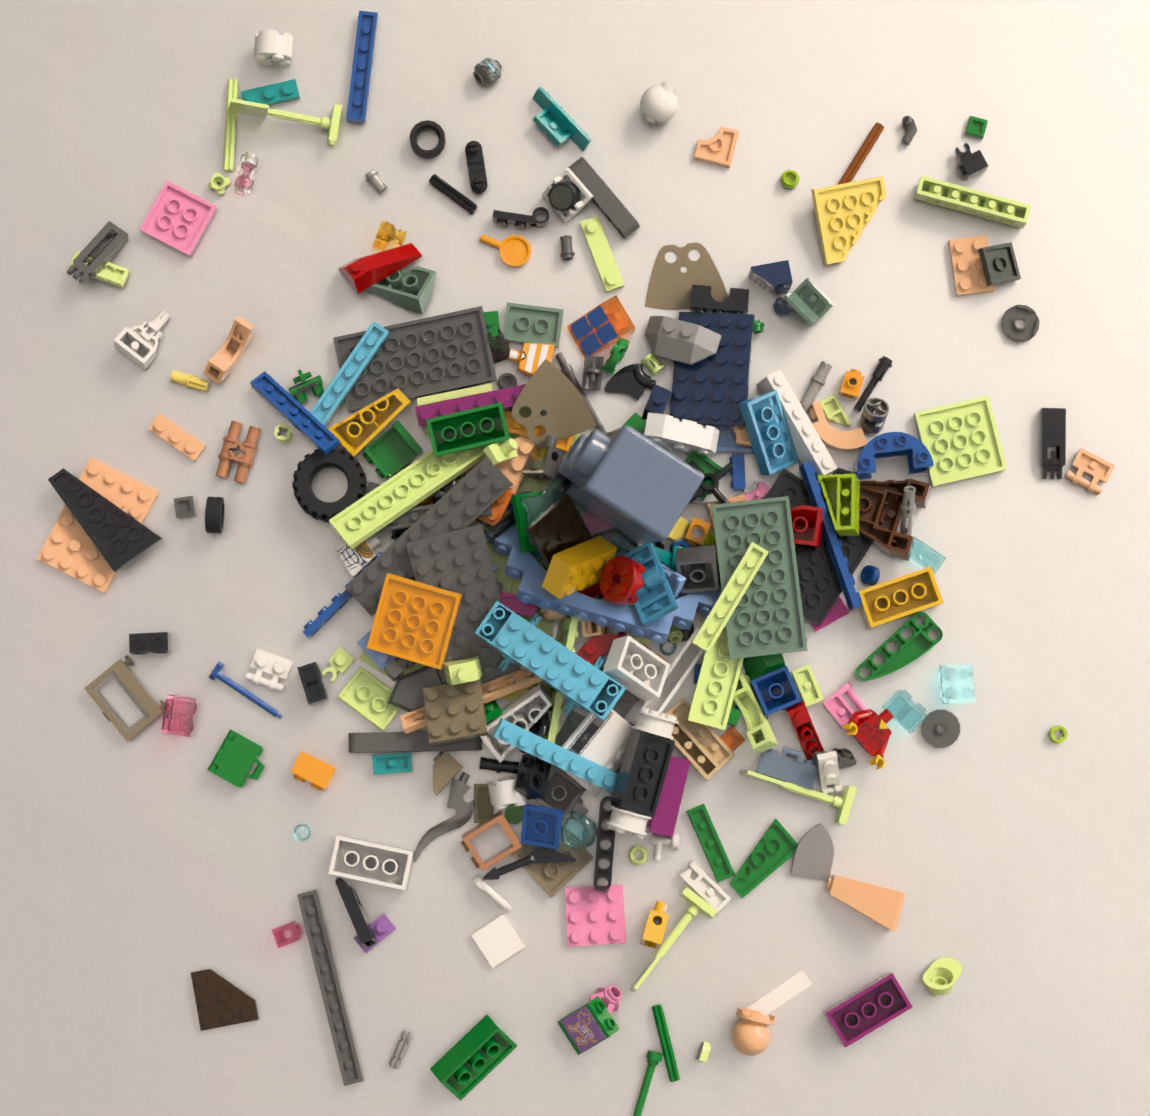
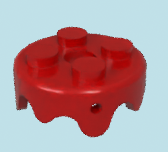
M613 557L605 564L600 575L601 594L608 602L623 606L624 604L636 603L639 599L635 593L644 585L641 573L645 571V567L630 557ZM621 576L620 583L618 584V577Z

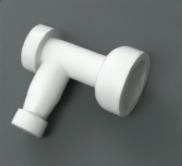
M652 833L651 845H655L653 859L661 860L663 845H670L671 849L678 850L680 835L674 834L670 838L656 836V834Z

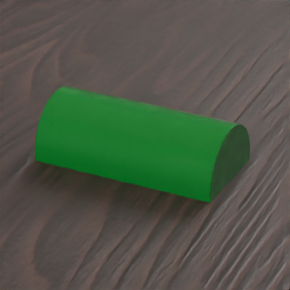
M501 402L426 420L435 458L510 439Z

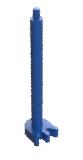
M220 661L217 663L209 675L211 680L214 681L218 678L274 717L277 716L280 719L283 717L278 713L279 711L222 674L221 670L225 665Z

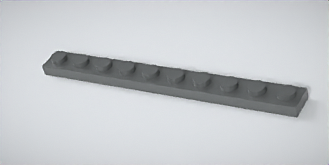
M317 889L297 894L344 1086L362 1082L364 1079Z

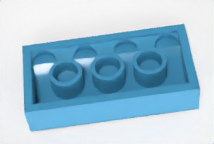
M777 390L760 394L739 403L761 475L774 474L799 462Z

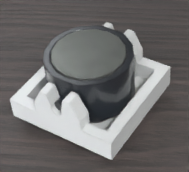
M570 168L553 179V182L547 185V189L542 193V196L565 222H569L594 197Z

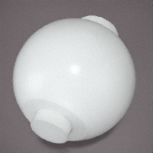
M664 81L661 86L655 85L648 88L643 93L640 101L641 111L646 116L644 119L652 124L669 121L675 115L678 107V100L674 95L676 88Z

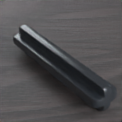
M436 174L431 176L429 183L470 214L477 210L478 206Z

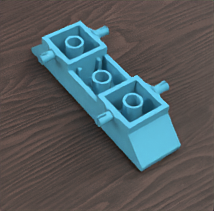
M496 601L475 634L502 654L504 659L498 668L505 672L510 663L517 664L557 690L558 693L567 699L568 703L562 710L563 713L566 712V715L569 716L574 706L605 721L627 689L600 670L606 660L599 656L594 665L590 664L538 629L536 625L542 619L538 614L535 613L530 622Z

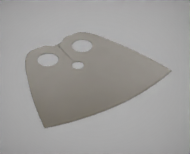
M688 243L684 247L665 245L660 249L655 259L648 285L646 307L671 310L690 309L692 285L711 286V295L718 302L728 299L721 276L710 254L702 244ZM692 249L700 252V258L696 261H692L688 257V253ZM669 251L675 252L677 256L676 261L673 263H668L665 260V254ZM683 266L687 268L685 273H682L680 270Z
M546 359L531 376L512 409L513 418L518 424L524 425L527 430V436L535 444H544L547 436L561 440L596 427L591 411L577 388L557 367ZM527 406L531 409V415L528 418L520 416L519 410L521 407ZM542 410H546V411H547V415H546V416H540V415H541L540 412H541ZM537 425L545 427L546 432L544 436L537 437L534 434L533 430Z

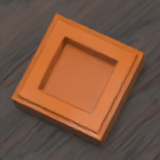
M733 726L720 737L732 752L745 741L744 737Z

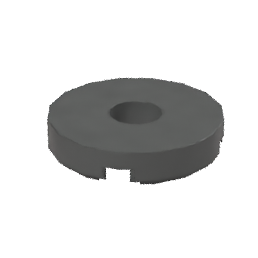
M1015 305L1004 313L1001 319V328L1008 339L1013 342L1023 343L1036 335L1040 321L1032 308L1027 305ZM1017 319L1024 320L1025 327L1018 328L1015 321Z

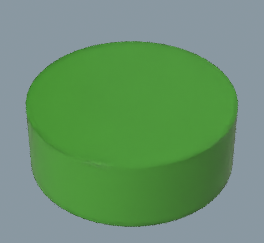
M510 805L505 810L506 820L511 824L520 823L523 819V809L520 806Z

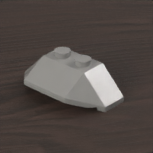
M650 316L645 331V336L655 356L688 365H693L709 356L715 355L722 335L700 325L666 316Z

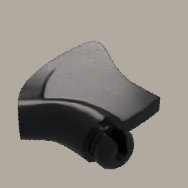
M632 364L616 372L606 384L604 391L607 393L626 394L638 401L646 388L653 389L656 381L644 373L642 364Z

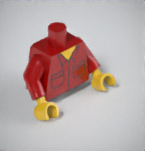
M871 709L856 711L852 714L848 723L843 725V729H847V735H852L869 755L875 757L870 760V764H877L876 769H881L885 766L883 757L890 738L889 736L892 733L886 724L894 716L887 709L879 715Z

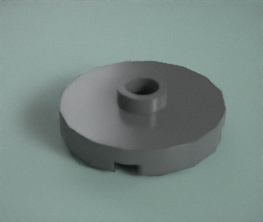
M935 710L924 718L921 732L931 746L945 748L952 745L958 739L960 723L952 712ZM939 725L944 726L945 730L943 732L938 730Z

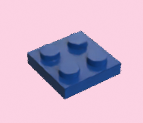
M525 804L520 843L558 850L560 848L563 810Z

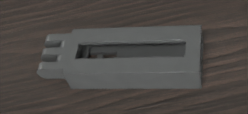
M109 221L73 260V265L68 269L67 274L71 276L74 273L73 278L76 280L81 276L79 279L81 284H84L89 277L94 279L129 240L128 233ZM90 256L95 259L94 261L89 260L87 265L84 264Z

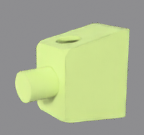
M479 656L443 664L446 682L450 685L476 681L483 675Z

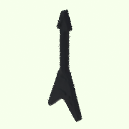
M538 847L530 856L498 869L494 867L483 877V880H497L500 878L499 876L531 863L575 862L576 859L555 849Z

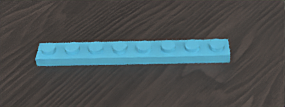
M500 719L492 735L493 737L614 793L618 773L507 720Z

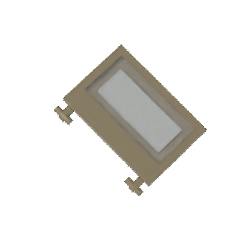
M126 655L124 663L119 659L84 689L100 707L108 721L113 723L128 742L163 714L162 710L164 708L168 710L170 707L163 699L160 700L162 704L160 706L157 705L127 668L129 664L133 666L134 663Z

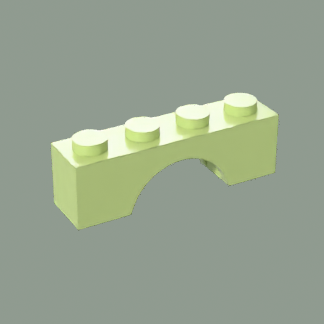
M740 672L733 700L744 716L747 725L746 734L753 750L762 753L778 745L750 677Z

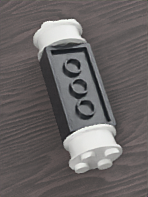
M641 707L640 711L637 710V713H639L636 726H632L634 729H631L610 804L613 805L610 806L612 809L610 820L605 824L608 825V829L643 839L644 835L647 836L645 829L648 819H652L655 816L675 744L672 732L674 725L678 724V721H676L677 717Z

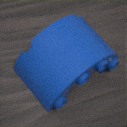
M887 432L876 436L865 445L854 462L852 472L857 475L859 480L871 479V473H876L875 459L906 456L909 475L928 473L934 464L930 452L916 437L903 432Z

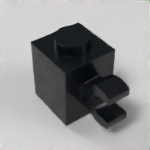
M965 143L963 145L965 152H961L957 147L955 148V154L962 158L957 164V171L961 177L968 180L986 171L988 164L980 150L971 153L970 146Z

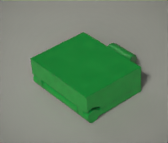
M230 729L207 770L241 788L244 786L246 778L258 780L265 768L258 759L263 752V747ZM257 763L252 775L249 774L254 764Z

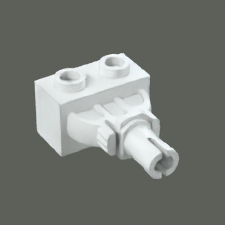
M163 310L149 323L145 320L141 325L131 329L126 326L114 340V347L143 370L156 358L158 340L162 337V333L159 330L171 318L167 313L164 314L165 311Z

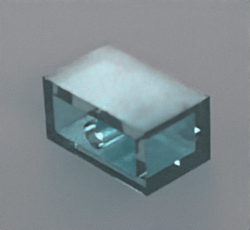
M899 689L882 708L884 710L887 709L904 729L912 733L928 715L925 713L926 709L921 704H915L911 700L912 696L906 690L901 691Z

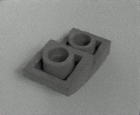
M845 748L833 749L838 756L839 769L856 765L857 761L850 750ZM814 751V752H813L811 758H812V760L814 761V763H815V765H816L817 768H818L817 755H818V754L827 753V752H825V751H822V752Z

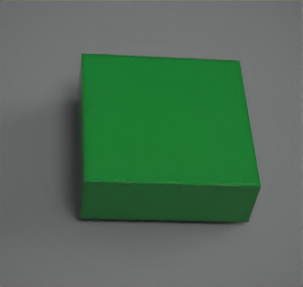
M969 116L964 135L983 140L988 120Z

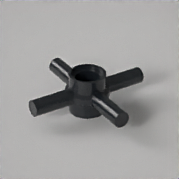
M693 460L690 461L688 465L704 474L705 477L688 505L703 493L706 495L713 494L721 504L730 503L719 491L718 487L719 480L733 470V467L728 463L715 474L704 473ZM712 481L714 485L711 487L704 486V482Z

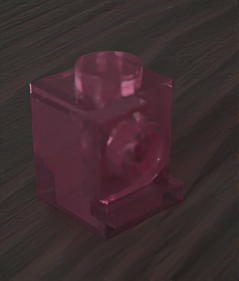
M293 921L272 929V933L278 948L301 940L303 930L300 923L296 924ZM286 930L291 931V937L287 938L285 936Z

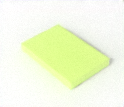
M361 666L337 696L383 732L401 710V708L388 703L393 690Z

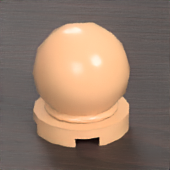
M738 1007L736 1016L740 1017L741 1020L735 1024L732 1030L734 1046L744 1055H758L767 1048L770 1042V1031L767 1026L769 1024L774 1025L775 1016L771 1014L768 1016L762 1015L760 1011Z

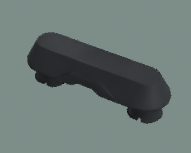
M470 141L465 147L470 185L473 192L481 194L487 190L488 186L483 151L479 142Z

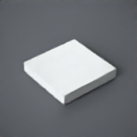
M505 914L471 935L492 968L525 947Z

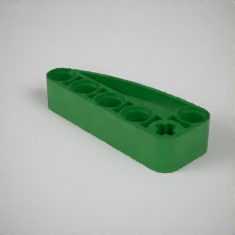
M917 612L856 667L854 677L859 682H866L886 676L905 667L935 646L942 639V630L925 612ZM916 617H918V619H919L920 617L923 618V621H922L923 626H922L921 624H920V625H917V624H916V622H917V618H916ZM902 629H907L910 632L909 639H904L901 636ZM930 630L937 633L936 640H931L928 637ZM888 642L895 643V652H890L887 649ZM874 655L881 656V665H876L873 662ZM860 668L867 669V678H862L859 675Z

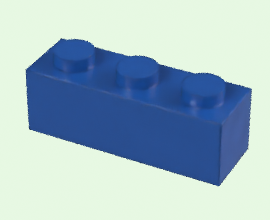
M732 454L729 457V463L733 467V470L730 471V476H732L730 487L733 488V491H744V454Z

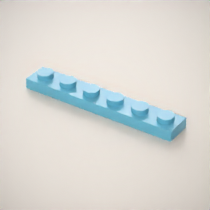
M374 321L310 412L324 426L329 422L390 334L388 330Z

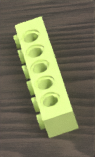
M921 175L914 195L916 200L1022 229L1027 224L1031 205L923 175Z

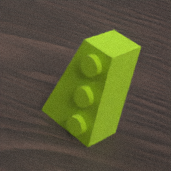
M855 473L817 475L836 532L839 536H859L860 480Z

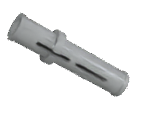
M821 361L815 376L812 375V381L800 402L806 414L821 386L825 385V379L832 368L830 364H825L826 362Z
M913 486L904 487L903 502H901L900 533L909 536L912 534L913 514L916 509V488ZM906 518H908V526H907V528H906Z

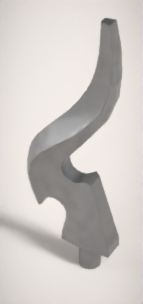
M463 772L459 780L453 778L447 807L454 808L456 815L432 827L423 835L415 850L414 862L417 861L421 852L431 841L463 826L470 819L473 813L474 800L467 803L463 799L464 794L470 788L466 784L470 776L469 774Z

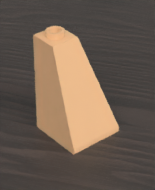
M833 875L832 878L828 879L826 889L829 890V895L885 929L896 932L905 893Z

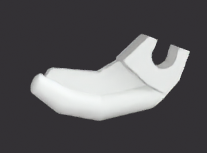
M478 875L475 876L472 881L501 908L506 911L511 910V906Z

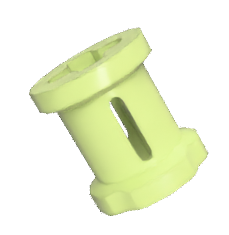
M651 352L641 360V363L645 364L650 370L652 377L665 368V365L661 364L656 358L654 352Z
M279 424L275 427L274 434L279 442L288 443L292 440L293 432L287 424ZM281 430H284L286 432V437H283L281 435Z

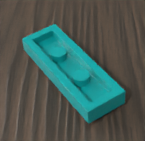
M296 79L240 91L242 100L269 106L300 99Z

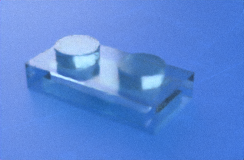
M914 536V547L910 558L924 568L931 566L933 574H936L946 557Z

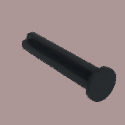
M511 511L490 529L484 530L485 538L490 543H494V539L516 523L514 511Z

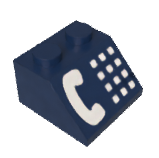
M788 260L752 266L748 274V278L771 294H786L793 283Z

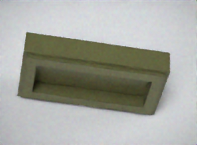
M474 784V823H482L493 816V805L490 802L488 784Z

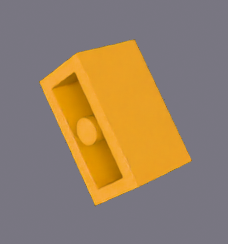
M301 751L291 772L295 774L293 778L303 783L306 779L312 782L311 787L321 791L322 788H328L337 768Z

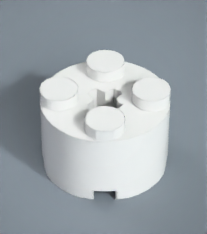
M273 30L259 31V34H255V60L262 61L261 64L264 66H272L273 63L289 66L292 60L293 36L285 32L284 36L279 35V31Z
M517 776L496 779L497 782L493 784L492 780L487 781L491 805L495 806V809L506 808V805L514 803V806L526 804L525 802L528 799L514 789Z

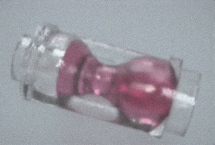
M245 152V154L240 156L234 183L237 194L247 196L253 189L259 158L253 152Z

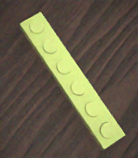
M753 542L750 544L693 640V644L708 653L710 652L769 553L767 550Z

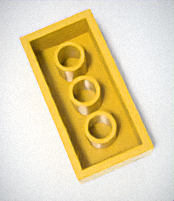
M597 536L554 554L542 587L558 599H561L590 585H594L600 581V575L605 564L615 557L617 547L603 537Z
M931 566L858 591L862 600L860 608L868 630L944 603Z

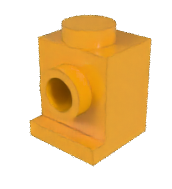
M856 369L846 371L838 395L856 400L865 377L861 375L862 372ZM849 380H855L856 385H851Z

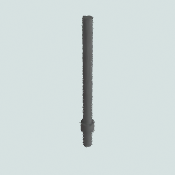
M562 352L556 354L555 357L562 368V373L577 388L589 407L596 423V429L604 434L607 433L586 394L581 389L571 364L567 363Z

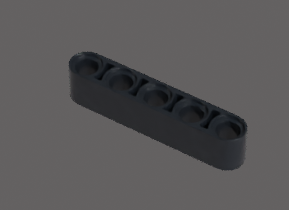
M606 796L601 800L599 809L594 871V888L598 893H606L611 887L615 830H605L601 826L604 821L610 820L612 810H605L603 804L611 802V796ZM608 840L611 843V847L609 849H602L600 846L601 841ZM602 859L607 860L609 867L606 869L600 868L598 865L599 861ZM605 879L608 885L605 888H599L597 881Z

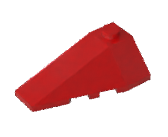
M412 243L354 259L338 269L359 294L421 258L422 254Z
M806 505L790 508L794 544L820 548L823 531V508Z

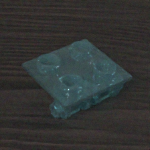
M973 664L939 665L938 672L941 679L939 681L941 683L939 689H942L940 701L943 704L976 702Z

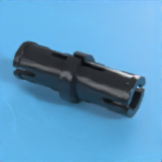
M483 757L480 759L479 769L496 771V773L518 774L519 762L503 760L500 763L498 759Z

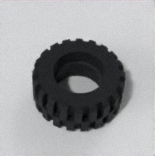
M340 448L333 449L326 455L319 449L314 450L312 454L308 453L304 456L305 459L298 463V469L293 474L294 482H292V488L294 489V496L298 504L308 515L316 520H323V522H329L331 518L364 497L367 490L366 476L360 463L352 454L344 452ZM329 467L341 470L348 480V488L345 495L335 502L321 501L314 495L312 490V481L315 475L322 469Z

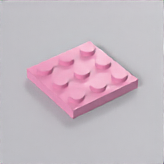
M166 181L139 230L191 257L217 210V206Z
M623 884L611 885L606 893H598L594 886L565 888L568 947L626 943ZM607 885L598 886V887H599V888H605V887H607Z

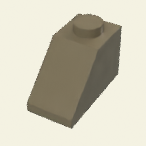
M447 751L444 753L439 752L433 759L435 761L433 764V792L437 796L463 769V766Z

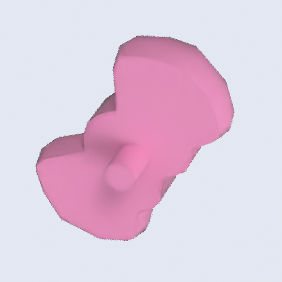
M760 481L757 484V489H753L751 493L744 494L746 501L764 498L770 489L768 484Z

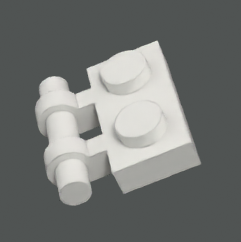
M256 649L250 667L257 669L255 675L248 672L246 680L251 681L256 686L268 687L270 691L282 692L284 685L278 683L279 678L288 679L294 662ZM263 672L273 675L272 680L263 678Z

